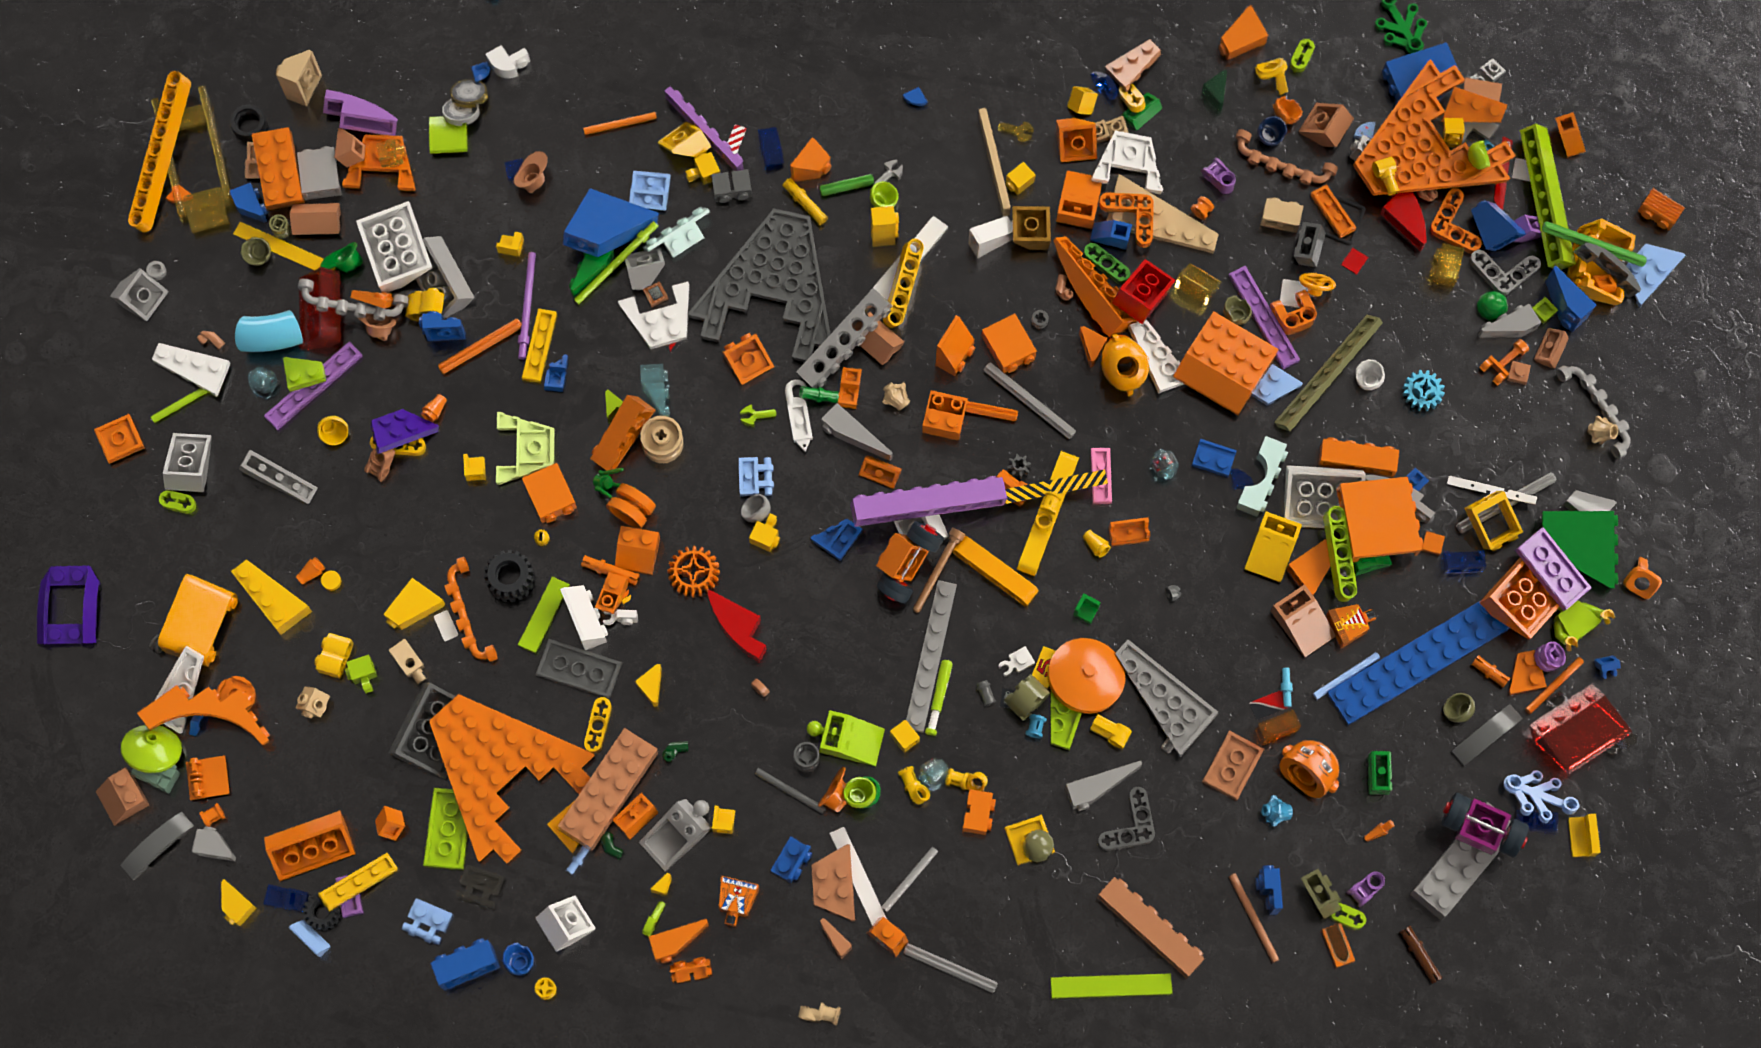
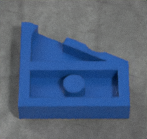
M845 519L839 522L838 525L831 526L818 535H813L810 540L841 561L863 532V529L859 526L855 527L852 521Z

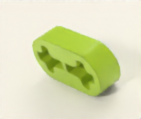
M1303 39L1298 44L1290 62V68L1294 72L1299 73L1306 69L1314 52L1315 45L1313 41ZM1309 46L1306 53H1302L1304 47ZM1299 58H1301L1302 62L1299 66H1297L1296 62H1298Z
M166 490L159 496V502L165 509L184 514H190L196 509V502L190 495ZM169 496H170V497L172 498V500L175 501V502L169 501L168 504H166V502H165L164 499H165V498L168 499ZM189 500L191 505L185 508L180 502L187 503Z
M1339 903L1341 907L1340 912L1346 916L1339 915L1336 917L1335 913L1329 916L1334 922L1341 923V925L1354 930L1361 929L1366 923L1364 913L1342 903ZM1357 915L1362 922L1354 925V920L1348 917L1354 918Z

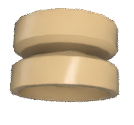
M655 416L643 425L641 443L645 455L651 461L669 463L681 454L683 449L682 430L673 418Z

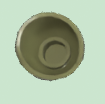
M1456 693L1445 702L1443 707L1444 715L1452 722L1468 721L1474 714L1475 702L1468 694Z

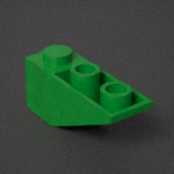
M613 250L599 257L584 253L583 262L580 261L577 266L576 272L578 273L576 278H572L569 285L572 296L575 297L583 291L611 263L614 256Z

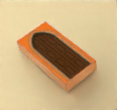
M1341 923L1321 930L1335 968L1355 961Z

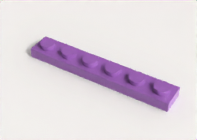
M671 87L665 90V97L687 122L702 130L711 147L734 171L743 170L742 158L737 153L734 154L731 151L730 145L725 140L722 141L719 138V134L714 128L710 129L706 125V120L701 115L698 116L695 113L694 107L689 102L686 103L678 90L674 91Z

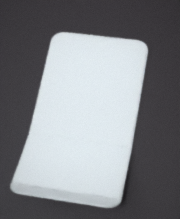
M447 610L434 616L444 641L458 636V632Z

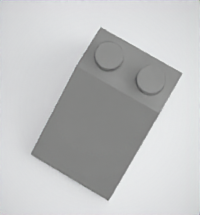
M173 433L163 470L165 490L204 492L209 465L211 435Z

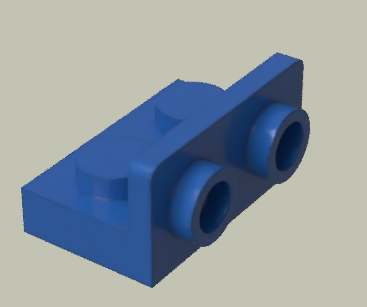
M790 836L770 871L789 883H792L793 880L797 881L802 873L800 869L804 862L807 864L812 856L810 852L811 846H806Z

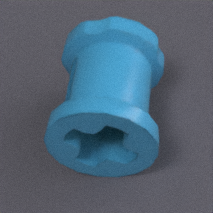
M1030 714V724L1025 734L1033 738H1042L1043 724L1047 719L1040 715Z

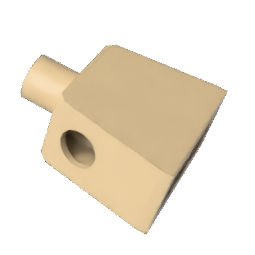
M403 639L389 649L390 654L408 678L412 676L417 684L427 679V676L422 671L424 668L423 663L406 639ZM413 661L415 665L409 668L407 664Z

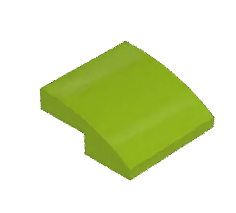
M444 116L429 117L430 154L467 152V122L457 126L446 122Z

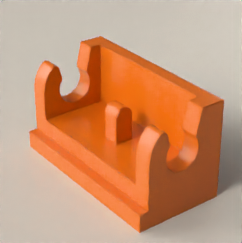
M1148 517L1110 522L1109 535L1111 546L1149 542Z
M640 793L612 820L630 840L659 812Z

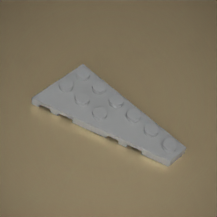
M1127 640L1115 655L1181 757L1218 715V711L1131 641Z

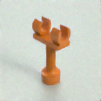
M1518 339L1513 344L1514 349L1499 362L1491 355L1480 365L1479 368L1483 372L1492 366L1499 373L1493 380L1497 386L1510 374L1504 367L1518 354L1524 355L1529 351L1528 345L1522 339Z

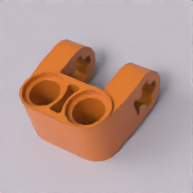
M1306 290L1295 293L1300 309L1287 313L1280 300L1270 303V309L1286 335H1292L1311 327L1316 319L1317 312ZM1303 315H1309L1311 319H1305ZM1290 321L1294 326H1288L1286 322Z

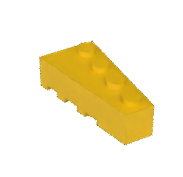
M245 560L231 571L280 635L312 612L307 604L248 560Z

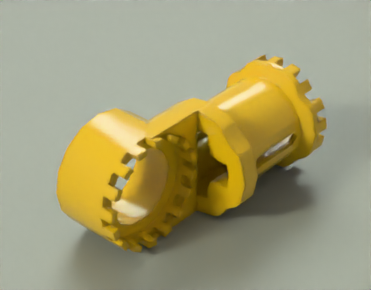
M1052 491L1045 492L1046 498L1036 516L1035 526L1040 531H1048L1052 527L1056 515L1055 509L1058 501L1062 499L1061 495L1054 494ZM1045 517L1049 520V524L1041 526L1038 520Z
M909 766L899 771L898 775L901 776L904 782L905 791H908L913 802L919 805L930 798V792L925 785L917 780L913 771L914 767Z
M952 768L948 771L947 776L949 777H946V785L959 786L962 790L983 791L988 782L987 777L981 772L973 774L966 772L963 774L954 771ZM973 779H980L982 786L975 785Z

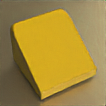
M667 873L651 888V892L666 896L672 879L671 875Z

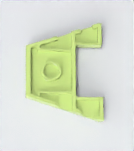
M497 412V430H517L516 466H496L497 485L528 476L554 464V428Z

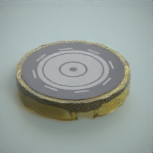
M474 79L459 81L453 85L450 93L451 100L455 102V105L462 108L477 107L476 104L485 102L488 94L485 84L481 81L476 82Z

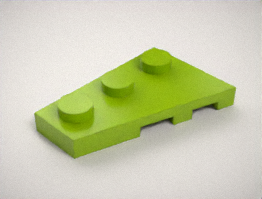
M1052 691L1051 745L1070 750L1082 713L1064 706L1058 701Z

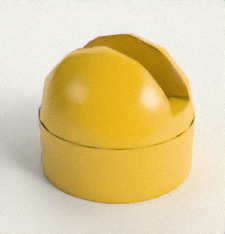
M541 529L535 532L534 541L537 545L544 546L549 542L550 537L547 531ZM540 533H543L542 541H539Z

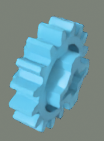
M1421 370L1418 371L1417 375L1413 372L1411 378L1407 377L1406 384L1403 385V389H1405L1403 396H1408L1406 403L1411 401V407L1418 406V411L1422 407L1426 411L1429 410L1430 406L1434 409L1437 406L1436 403L1440 404L1442 401L1441 397L1445 394L1442 391L1445 386L1439 384L1442 379L1436 380V373L1431 376L1429 375V370L1425 374ZM1423 385H1424V389H1425L1424 392H1426V393L1424 394V396H1423V389H1422Z

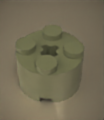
M1030 674L1015 687L1016 690L1010 693L1004 699V702L1024 721L1032 714L1031 712L1048 698L1050 692Z

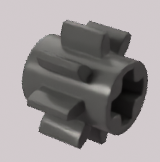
M1016 454L1014 460L1009 459L1011 465L1007 466V470L1012 471L1013 477L1019 476L1022 479L1024 473L1026 475L1029 474L1027 468L1031 466V463L1026 462V456L1022 458Z

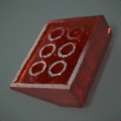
M1593 684L1529 725L1532 740L1568 774L1632 733L1630 727L1607 697Z

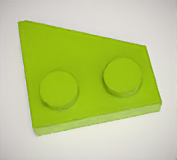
M289 357L283 358L287 386L290 392L326 382L325 369L322 362Z

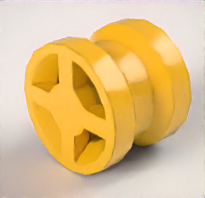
M541 978L535 985V991L541 999L548 1000L556 994V985L549 978Z

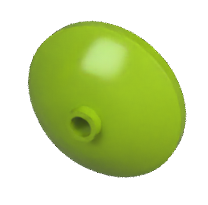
M146 725L138 726L130 730L121 742V755L124 761L130 767L141 772L158 773L168 770L178 762L181 756L182 746L178 736L163 726H158L151 731Z

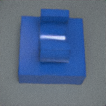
M1416 468L1406 476L1409 483L1418 492L1429 482Z
M1615 656L1594 659L1595 667L1600 670V674L1604 679L1607 678L1606 673L1611 670V674L1614 677L1617 676L1616 669L1621 668L1620 660Z

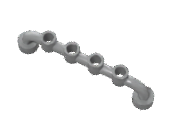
M300 279L298 282V289L301 290L303 299L307 303L317 305L316 309L322 312L327 311L328 307L336 308L335 312L340 315L347 314V310L355 311L354 315L359 318L366 317V313L374 314L373 319L383 321L385 316L395 317L402 312L403 307L408 306L409 298L401 294L394 295L393 305L396 306L394 309H384L378 306L372 307L364 303L353 304L345 300H329L327 297H312L309 292L313 291L314 282L309 279Z
M1563 365L1556 369V375L1562 382L1571 379L1572 374L1577 375L1581 386L1588 390L1592 401L1601 408L1602 415L1612 424L1617 425L1618 435L1621 436L1623 443L1617 442L1610 449L1613 456L1617 459L1625 456L1626 450L1630 445V437L1627 433L1629 425L1625 420L1619 421L1615 415L1618 414V410L1615 405L1611 404L1608 406L1604 401L1607 399L1606 392L1603 389L1597 391L1594 387V384H1596L1595 377L1592 374L1586 375L1578 367Z

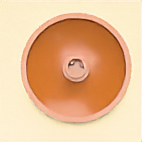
M1089 638L1070 640L1056 650L1049 662L1047 676L1050 689L1058 701L1073 711L1085 714L1104 711L1117 701L1125 685L1124 667L1115 655V652L1100 641Z

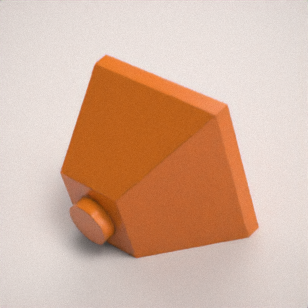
M1076 118L1056 120L1060 162L1097 159L1096 123Z
M814 138L810 139L790 165L791 179L794 182L818 179L823 174H827L831 168L830 156Z

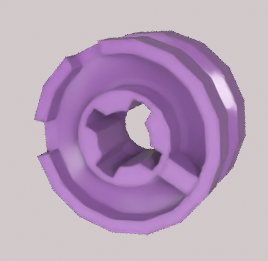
M1549 642L1535 650V661L1538 667L1545 672L1555 670L1565 663V652L1560 644L1556 642Z

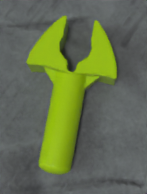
M749 405L740 411V415L749 414L751 417L741 419V422L754 427L756 419L775 417L776 410L755 411L752 409V405Z
M663 901L658 902L651 917H648L642 934L651 936L655 925L665 907Z

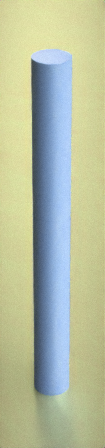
M1375 652L1314 692V698L1318 700L1327 694L1329 690L1379 660V654Z

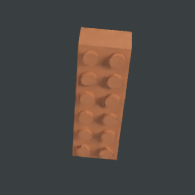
M624 728L558 825L559 831L592 852L612 823V819L616 817L657 756L658 749Z

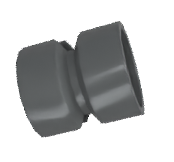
M810 742L800 743L794 750L796 767L800 771L808 773L818 767L820 759L818 748Z

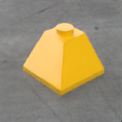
M687 121L657 142L659 146L674 154L698 157V155L706 153L711 147L702 130Z

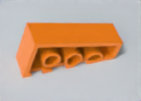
M627 395L608 429L603 434L601 441L592 450L593 455L590 459L606 471L616 469L641 433L643 425L651 418L656 409L637 396Z

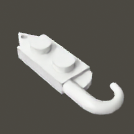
M795 379L787 383L785 396L794 443H797L806 452L810 440H813L807 404L804 399L793 397L792 388L795 385L807 386L803 381Z

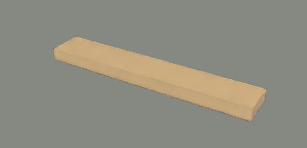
M982 108L979 109L978 118L1002 215L1009 216L1011 206L987 110Z

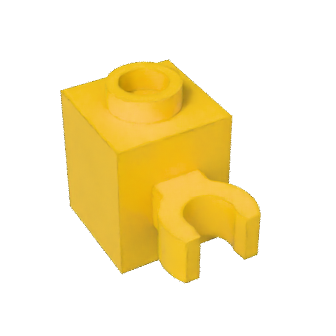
M711 152L698 155L694 159L696 168L685 171L688 182H692L700 177L704 185L712 182L711 174L720 173Z
M770 513L765 524L757 521L749 537V542L771 552L773 547L776 548L780 541L778 530L773 528L777 522V516Z

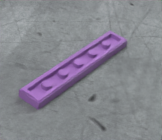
M1246 266L1229 273L1228 276L1241 299H1246L1247 303L1251 306V316L1266 342L1279 349L1276 359L1281 368L1284 370L1298 363L1300 359Z
M349 341L323 364L326 382L290 392L264 415L265 419L278 431L361 359L363 355Z

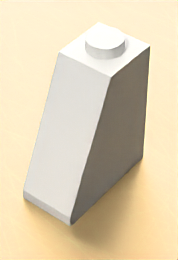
M1008 216L969 230L968 244L977 258L1013 240V220L1010 221Z

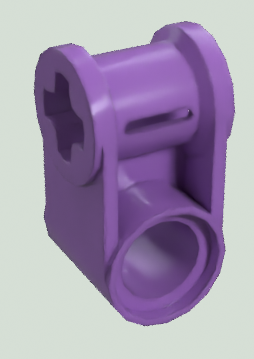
M1215 158L1213 163L1207 168L1201 170L1205 179L1211 182L1221 193L1229 194L1233 191L1236 180L1235 175L1218 158ZM1223 181H1229L1230 184H1224Z
M1372 872L1346 893L1348 895L1351 894L1358 902V907L1360 908L1383 887L1385 883L1384 876L1380 872ZM1376 877L1379 880V886H1372L1370 878Z

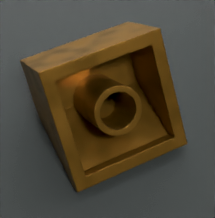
M1013 206V242L1029 250H1048L1051 242L1050 207Z

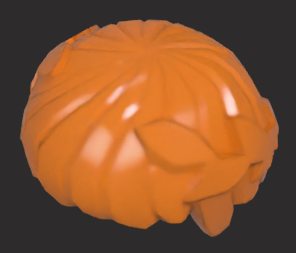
M1282 96L1273 105L1274 113L1286 124H1293L1302 116V108L1294 99L1286 100V97Z

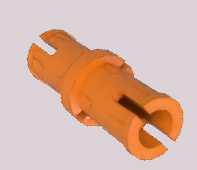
M1479 655L1471 664L1484 673V677L1492 679L1502 688L1510 680V677L1499 671L1496 665L1493 664L1492 666Z

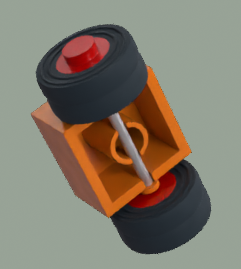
M918 521L912 524L907 535L895 533L889 539L888 546L879 556V561L876 565L885 572L879 580L877 588L887 598L906 603L912 595L914 588L905 580L912 581L928 552L936 553L944 541V537L931 525Z

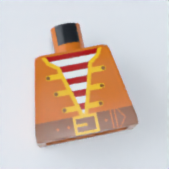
M1358 604L1332 609L1325 615L1336 635L1335 638L1340 649L1365 635L1370 629L1368 623L1376 620L1372 609L1362 612Z

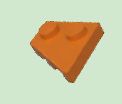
M352 290L350 298L384 309L394 306L392 293L386 291L378 293Z
M1535 650L1516 655L1512 682L1508 692L1509 696L1547 687L1543 671L1535 661Z

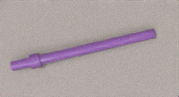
M533 252L528 253L521 333L518 336L519 359H526V349L530 338L528 336L536 258V253Z

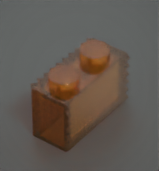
M1291 709V711L1284 712L1280 716L1277 715L1272 719H1266L1265 722H1259L1255 730L1262 745L1297 732L1301 728V724L1295 711Z

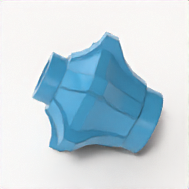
M1272 795L1270 801L1262 806V815L1266 816V822H1271L1274 827L1281 821L1290 820L1293 814L1292 806L1282 802L1275 795Z

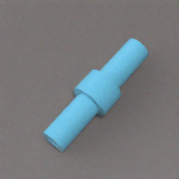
M1282 668L1281 692H1283L1284 707H1292L1291 692H1293V686L1290 683V668Z

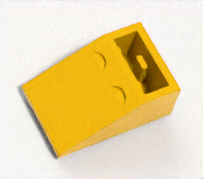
M1265 512L1244 570L1281 583L1302 524Z

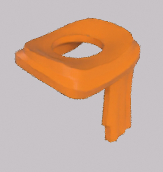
M1639 557L1638 566L1629 572L1623 584L1636 595L1649 599L1659 589L1662 580L1658 575L1648 570V560ZM1637 578H1647L1650 582L1649 587L1645 590L1637 589L1634 585Z

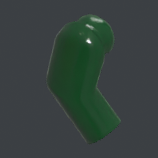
M688 741L669 743L662 753L663 759L670 762L678 752L688 751Z
M606 831L600 839L603 851L620 859L624 850L614 846L613 834Z

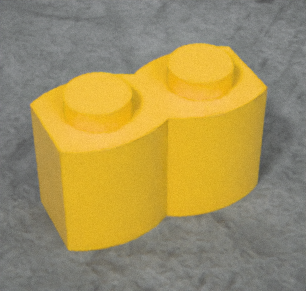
M428 288V290L414 291V293L408 295L409 300L405 317L419 321V317H422V314H427L430 311L442 313L444 294L439 292L438 289Z
M329 633L322 641L321 648L323 650L321 654L317 655L314 666H316V670L319 673L340 679L352 651L353 641L349 638Z

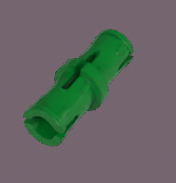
M801 386L799 391L800 398L812 399L816 402L837 403L839 399L838 391H828L821 387L809 388Z

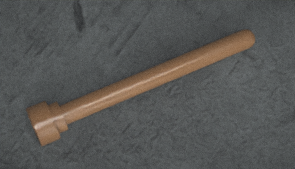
M951 528L948 534L949 542L913 607L915 613L920 612L955 545L964 539L965 534Z

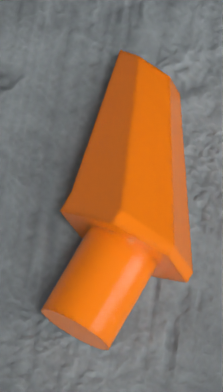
M1391 820L1384 824L1380 823L1364 839L1371 841L1387 835L1388 830L1395 825Z

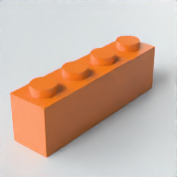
M1330 437L1323 439L1321 443L1318 466L1359 469L1368 474L1394 477L1398 467L1399 450L1391 446L1376 447L1371 443L1357 444V442L1352 440L1343 442Z

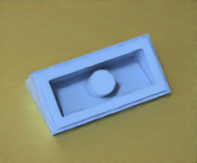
M301 920L290 926L289 929L318 957H321L330 948V945L306 921Z

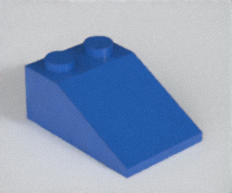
M1555 266L1545 283L1552 303L1558 309L1556 313L1564 328L1573 332L1590 316L1596 304Z

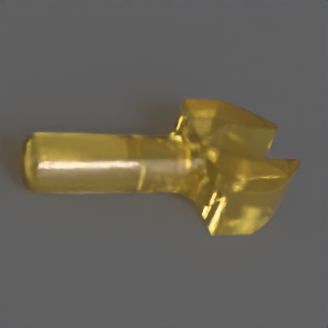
M1023 121L1021 126L1004 122L999 123V129L1016 133L1019 136L1018 141L1026 142L1032 139V135L1023 133V131L1034 132V128L1028 122Z

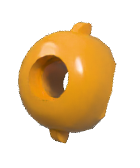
M1114 334L1112 335L1113 339L1104 346L1101 362L1102 370L1111 385L1118 390L1127 391V395L1131 396L1133 395V390L1139 388L1148 376L1149 358L1134 340ZM1123 357H1130L1132 359L1131 368L1126 372H1119L1117 369L1118 361Z

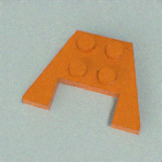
M365 134L362 143L366 145L364 160L349 167L348 174L342 182L343 188H360L362 171L399 172L398 190L415 191L416 188L402 136Z

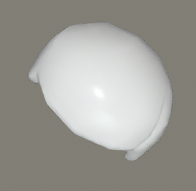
M1368 359L1362 361L1357 366L1356 380L1362 389L1374 390L1379 388L1384 382L1385 373L1383 366L1376 360Z

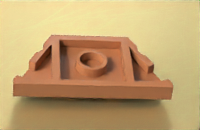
M847 844L812 864L814 906L845 917L850 921H855L850 844Z

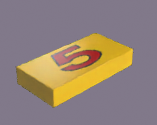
M1043 646L1032 676L1048 689V666L1056 651Z

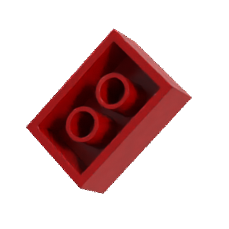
M1145 259L1121 286L1112 304L1143 324L1166 297L1176 280Z

